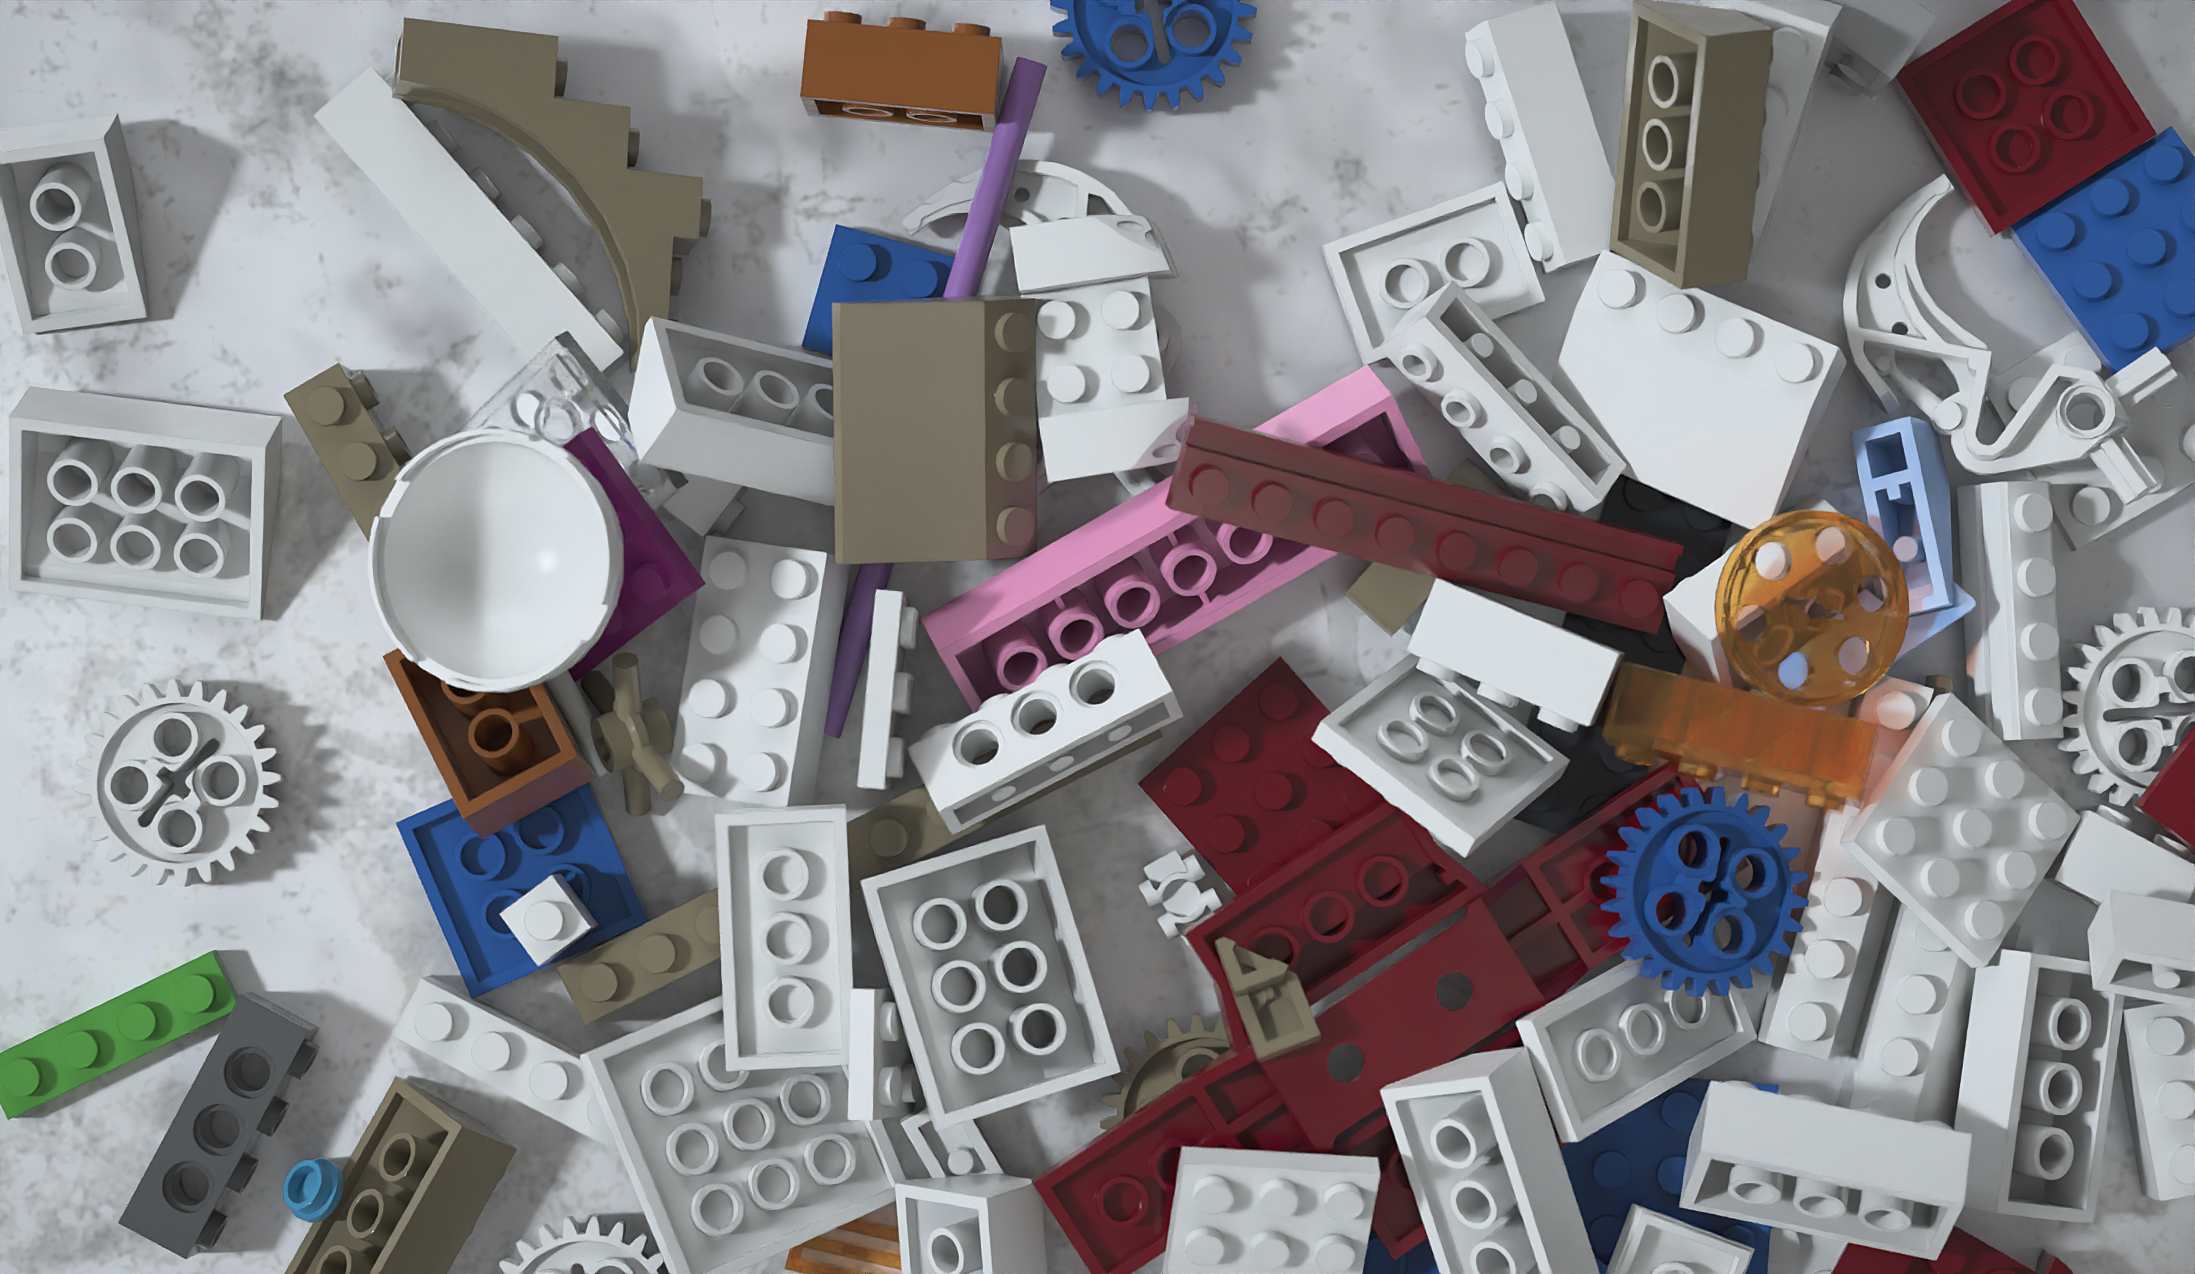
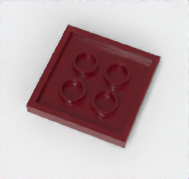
M2011 0L1901 68L1892 80L1990 238L2157 135L2073 0Z
M1281 656L1138 783L1143 791L1236 895L1385 799L1379 791L1349 768L1340 765L1332 755L1311 740L1320 722L1330 715L1331 712Z

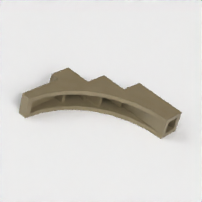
M404 17L396 38L392 98L443 108L490 128L531 155L569 192L596 230L617 276L628 322L630 373L636 374L644 329L650 317L654 316L678 322V320L669 319L670 295L678 296L682 280V258L672 257L673 254L688 255L698 242L699 236L707 237L712 205L711 199L702 198L703 178L627 169V166H636L640 142L639 129L630 128L631 107L554 98V96L563 97L568 69L567 58L557 57L559 36Z

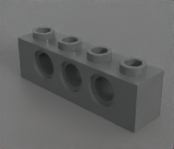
M254 992L240 994L118 1223L184 1259L198 1254L202 1247L210 1251L218 1241L228 1222L229 1217L220 1212L232 1190L241 1194L258 1166L259 1160L252 1157L251 1154L262 1134L272 1137L288 1110L289 1103L281 1098L293 1077L302 1080L319 1052L320 1046L312 1043L319 1027ZM249 1053L261 1055L269 1064L270 1077L263 1088H254L248 1085L242 1077L241 1065ZM218 1110L230 1112L239 1123V1135L232 1145L220 1143L212 1134L211 1120ZM187 1167L201 1170L208 1179L209 1190L203 1201L189 1199L181 1189V1176Z

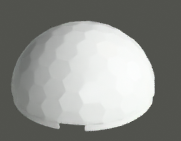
M476 429L455 434L431 445L414 457L395 477L397 482L383 505L380 516H375L368 547V575L373 601L382 624L393 642L411 662H416L422 669L456 687L472 691L512 692L541 684L558 676L574 666L598 641L617 605L623 582V536L618 517L601 484L571 453L550 440L525 431L515 429Z

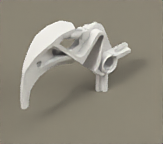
M1019 159L999 225L1010 232V227L1090 215L1133 214L1113 190L1080 170L1055 162ZM982 169L969 173L934 193L900 221L901 224L913 236L928 224L956 214H969ZM1019 189H1025L1029 193V199L1024 203H1019L1014 198L1015 192ZM1150 286L1164 383H1166L1180 355L1183 343L1182 330L1173 314L1164 307L1153 304L1154 293ZM1042 445L1037 448V497L1057 482H1048ZM1157 465L1113 472L1133 497L1166 479V476Z
M1943 174L1907 198L1888 214L1868 239L1864 238L1859 245L1849 268L1843 299L1846 339L1857 377L1879 408L1885 413L1890 414L1901 407L1900 402L1883 379L1888 377L1902 388L1901 394L1931 418V425L1936 432L1951 437V447L1957 461L1966 470L1978 475L1995 476L2091 457L2126 506L2147 495V492L2156 487L2158 483L2125 439L2123 433L2127 430V423L2129 422L2126 412L2178 378L2166 355L2162 354L2156 346L2105 381L2092 370L2053 363L1995 444L1989 446L1982 445L1978 442L1977 436L1992 369V352L1988 351L1987 344L1963 329L1938 308L1924 288L1916 264V236L1920 225L1936 204L1954 191V187L1945 174ZM1887 276L1891 280L1890 285L1887 288H1879L1875 283L1878 277ZM1903 324L1907 327L1908 332L1905 336L1893 334V327ZM1895 358L1947 367L1956 379L1959 392L1942 401L1915 377L1910 379L1896 368ZM2086 403L2096 406L2104 416L2103 422L2091 430L2075 428L2067 418L2068 412L2074 406Z

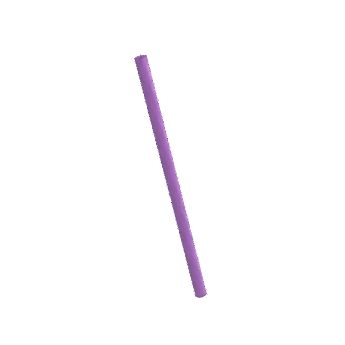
M1017 57L943 297L975 296L978 293L1048 67L1044 64L1022 57ZM894 563L860 564L840 629L824 729L825 735L836 738L841 737L872 636L876 589L886 590Z

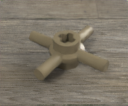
M623 652L615 655L612 659L614 688L603 673L597 670L587 673L582 678L581 688L601 714L592 718L590 722L592 740L598 757L608 772L613 773L622 769L626 811L633 816H642L651 810L649 781L664 801H674L679 798L684 791V784L663 756L672 752L674 746L671 727L661 704L653 697L642 701L638 657L633 653Z

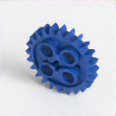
M1050 0V10L1068 15L1067 19L1052 26L1054 37H1072L1073 40L1061 51L1062 60L1069 61L1081 57L1084 61L1076 73L1077 81L1080 83L1096 74L1100 78L1096 97L1099 99L1103 98L1115 87L1120 90L1121 109L1125 110L1131 103L1134 95L1143 96L1146 113L1152 114L1157 96H1165L1173 112L1179 109L1180 92L1187 90L1198 103L1202 102L1204 94L1201 82L1204 79L1222 88L1225 85V78L1218 66L1223 63L1231 67H1240L1242 58L1231 46L1232 43L1241 45L1251 44L1253 34L1239 26L1238 22L1256 18L1257 8L1249 4L1239 3V0H1156L1159 5L1169 4L1170 6L1163 9L1162 28L1171 59L1168 63L1163 64L1158 59L1150 16L1148 13L1137 14L1136 12L1143 9L1144 0ZM1186 18H1195L1207 26L1209 37L1204 44L1198 47H1186L1176 40L1173 34L1174 27ZM1124 32H1133L1139 34L1145 40L1148 48L1140 59L1124 61L1113 53L1111 49L1113 40Z
M1684 787L1681 789L1680 802L1673 794L1658 795L1657 805L1660 815L1651 808H1638L1635 812L1642 829L1620 827L1618 830L1622 839L1629 845L1627 850L1607 851L1606 856L1620 866L1618 875L1601 877L1600 883L1617 889V898L1603 903L1601 909L1608 912H1617L1621 918L1618 923L1610 928L1608 934L1611 937L1630 938L1631 941L1621 954L1624 960L1635 961L1645 957L1639 972L1642 978L1655 979L1663 972L1661 989L1677 992L1684 983L1686 995L1703 997L1707 986L1714 996H1728L1730 981L1736 988L1750 989L1753 987L1750 969L1758 974L1772 975L1774 969L1767 955L1769 953L1784 956L1791 954L1792 951L1781 938L1784 931L1802 932L1803 926L1791 918L1790 913L1791 908H1802L1809 905V900L1793 894V885L1808 879V873L1790 871L1788 864L1802 851L1800 847H1781L1779 842L1785 836L1789 827L1786 824L1764 826L1771 808L1767 805H1755L1747 811L1748 794L1732 793L1726 800L1724 787H1707L1702 798L1698 787ZM1687 833L1693 837L1697 848L1695 858L1688 866L1683 864L1678 853L1679 842ZM1723 837L1726 840V847L1721 852L1719 840ZM1746 857L1752 864L1753 876L1750 884L1745 889H1742L1736 880L1735 873L1739 861ZM1701 881H1704L1703 886L1707 890L1712 891L1708 902H1706V896L1698 892ZM1668 894L1673 901L1675 910L1670 923L1663 927L1657 919L1656 906L1660 898ZM1724 917L1730 924L1731 938L1727 946L1720 950L1714 941L1713 933L1717 922ZM1689 932L1691 941L1688 946L1683 942L1684 935Z

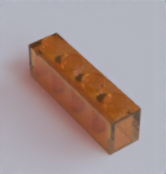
M1622 661L1602 734L1608 745L1616 747L1614 756L1619 759L1644 766H1652L1654 757L1679 763L1678 773L1707 782H1715L1717 773L1743 779L1741 789L1770 798H1779L1781 789L1807 795L1804 805L1839 815L1843 814L1845 805L1860 809L1880 735L1878 724Z

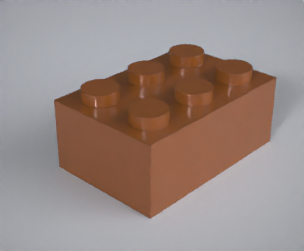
M843 11L824 12L823 20H807L800 97L807 114L811 116L994 133L999 117L1004 65L1002 37L990 36L991 28L978 24L955 23L952 24V31L950 33L926 30V22L914 18L890 17L886 27L862 24V16L859 14Z
M399 648L382 656L462 818L482 840L596 778L546 682L512 692L472 691L448 684L422 669L416 662H411Z

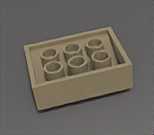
M975 295L832 303L835 563L872 564L975 561L1025 557L1036 553V298Z

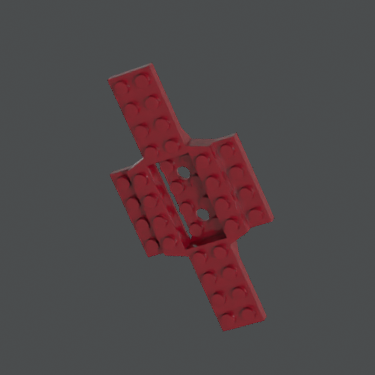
M1675 756L1483 883L1436 844L1427 828L1401 808L1383 799L1183 930V935L1214 982L1213 986L1230 1050L1031 1180L1090 1273L1132 1274L1166 1251L1182 1147L1378 1158L1380 1179L1371 1222L1372 1230L1393 1260H1396L1426 1240L1428 1235L1380 1090L1386 1085L1471 1054L1525 1047L1516 1021L1560 998L1590 970L1627 946L1631 941L1629 937H1611L1608 934L1610 928L1621 920L1620 914L1601 909L1603 903L1617 898V889L1600 883L1601 877L1618 875L1620 868L1606 854L1607 851L1627 850L1629 845L1618 832L1620 827L1642 829L1635 812L1638 808H1651L1660 815L1657 805L1658 795L1673 794L1680 802L1682 788L1698 787L1703 798L1704 792L1683 758ZM1689 833L1682 837L1678 847L1679 858L1686 866L1692 863L1697 849L1695 840ZM1723 837L1719 840L1721 852L1726 847V840ZM1745 857L1739 861L1735 874L1749 866ZM1701 881V883L1699 884L1698 892L1705 895L1708 892H1710V890H1707L1703 886L1704 881ZM1668 894L1663 895L1656 906V915L1660 924L1674 915V904ZM1467 904L1464 918L1313 1016L1321 1035L1320 1041L1264 1062H1258L1215 946V940L1225 937L1236 942L1237 946L1269 960L1273 958L1287 964L1288 971L1297 974L1309 1007H1311ZM1451 972L1463 973L1468 977L1472 986L1470 1000L1465 1006L1456 1010L1444 1008L1436 997V987L1439 980ZM1341 1044L1355 1045L1363 1055L1364 1064L1362 1071L1356 1078L1350 1081L1334 1079L1327 1068V1059L1330 1052ZM1542 1093L1543 1100L1554 1130V1134L1559 1149L1561 1150L1572 1142H1561L1556 1126L1552 1119L1551 1113L1547 1106L1546 1100Z

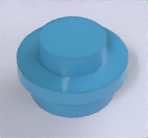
M321 1158L304 1160L297 1163L288 1173L283 1185L285 1203L290 1207L292 1213L303 1221L316 1223L324 1220L335 1210L342 1198L344 1188L342 1171L335 1163Z

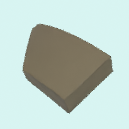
M1223 937L1215 940V946L1259 1063L1320 1041V1032L1297 974L1288 971L1287 964L1273 958L1269 960L1236 945V942Z

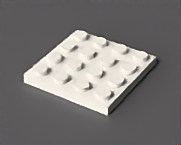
M723 995L579 1055L669 1274L738 1273L896 1201L895 1183L906 1180L882 1120H848L849 1065L726 1071Z

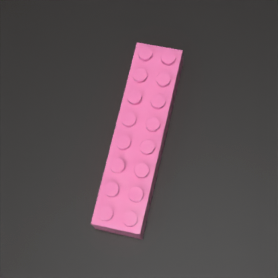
M1368 364L1253 429L1433 477L1392 394ZM1171 475L926 614L920 620L974 714L991 697L1005 693L1012 694L1034 683L1044 670L1057 664H1070L1092 653L1102 640L1112 635H1127L1139 628L1154 657H1157L1335 556L1338 552L1169 509L1165 505V501L1173 477Z

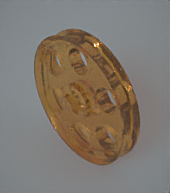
M1798 510L1787 512L1770 518L1752 529L1729 555L1720 574L1715 594L1714 613L1716 631L1721 647L1731 666L1747 684L1758 692L1777 701L1800 706L1821 707L1839 704L1862 694L1872 687L1888 671L1896 659L1908 626L1909 595L1907 583L1901 565L1892 549L1878 533L1866 524L1850 516L1830 511ZM1834 527L1844 537L1845 551L1837 562L1828 565L1818 556L1816 542L1821 532L1826 528ZM1768 542H1775L1779 545L1785 555L1784 569L1773 579H1765L1761 576L1756 568L1755 561L1757 552ZM1874 574L1883 580L1886 587V598L1878 609L1869 612L1859 603L1858 588L1865 577ZM1816 595V603L1824 606V610L1841 614L1844 618L1840 620L1834 617L1822 616L1821 618L1811 617L1808 621V614L1801 611L1799 606L1782 602L1780 597L1784 596L1789 599L1802 600L1803 598L1813 599ZM1750 605H1756L1761 608L1766 616L1765 631L1759 639L1753 642L1745 641L1737 630V619L1740 612ZM1852 637H1858L1867 647L1868 657L1866 664L1860 671L1849 674L1840 665L1839 651L1845 641ZM1797 652L1806 660L1808 673L1804 683L1797 688L1788 689L1780 681L1778 674L1779 665L1788 654Z

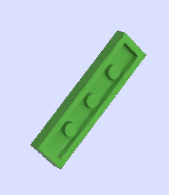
M217 950L210 951L1 1052L0 1105L7 1119L10 1120L229 1015L239 996Z

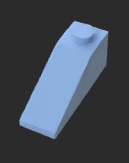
M1911 416L1851 432L1850 435L1888 619L1896 620L1953 605L1950 484L1939 433L1934 430L1930 422Z

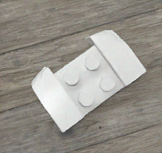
M1090 215L1010 227L1020 296L1036 298V401L1048 482L1144 468L1177 461L1182 443L1186 440L1190 426L1188 423L1191 413L1199 414V402H1194L1190 397L1167 400L1149 279H1171L1180 276L1158 226L1152 220L1142 215Z

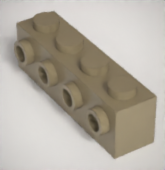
M337 363L287 392L283 397L369 543L375 516H380L381 509L397 482L395 477L406 466L405 462L413 457L395 426L392 425L385 429L373 409V407L381 403L380 399L362 370L353 374L349 368Z

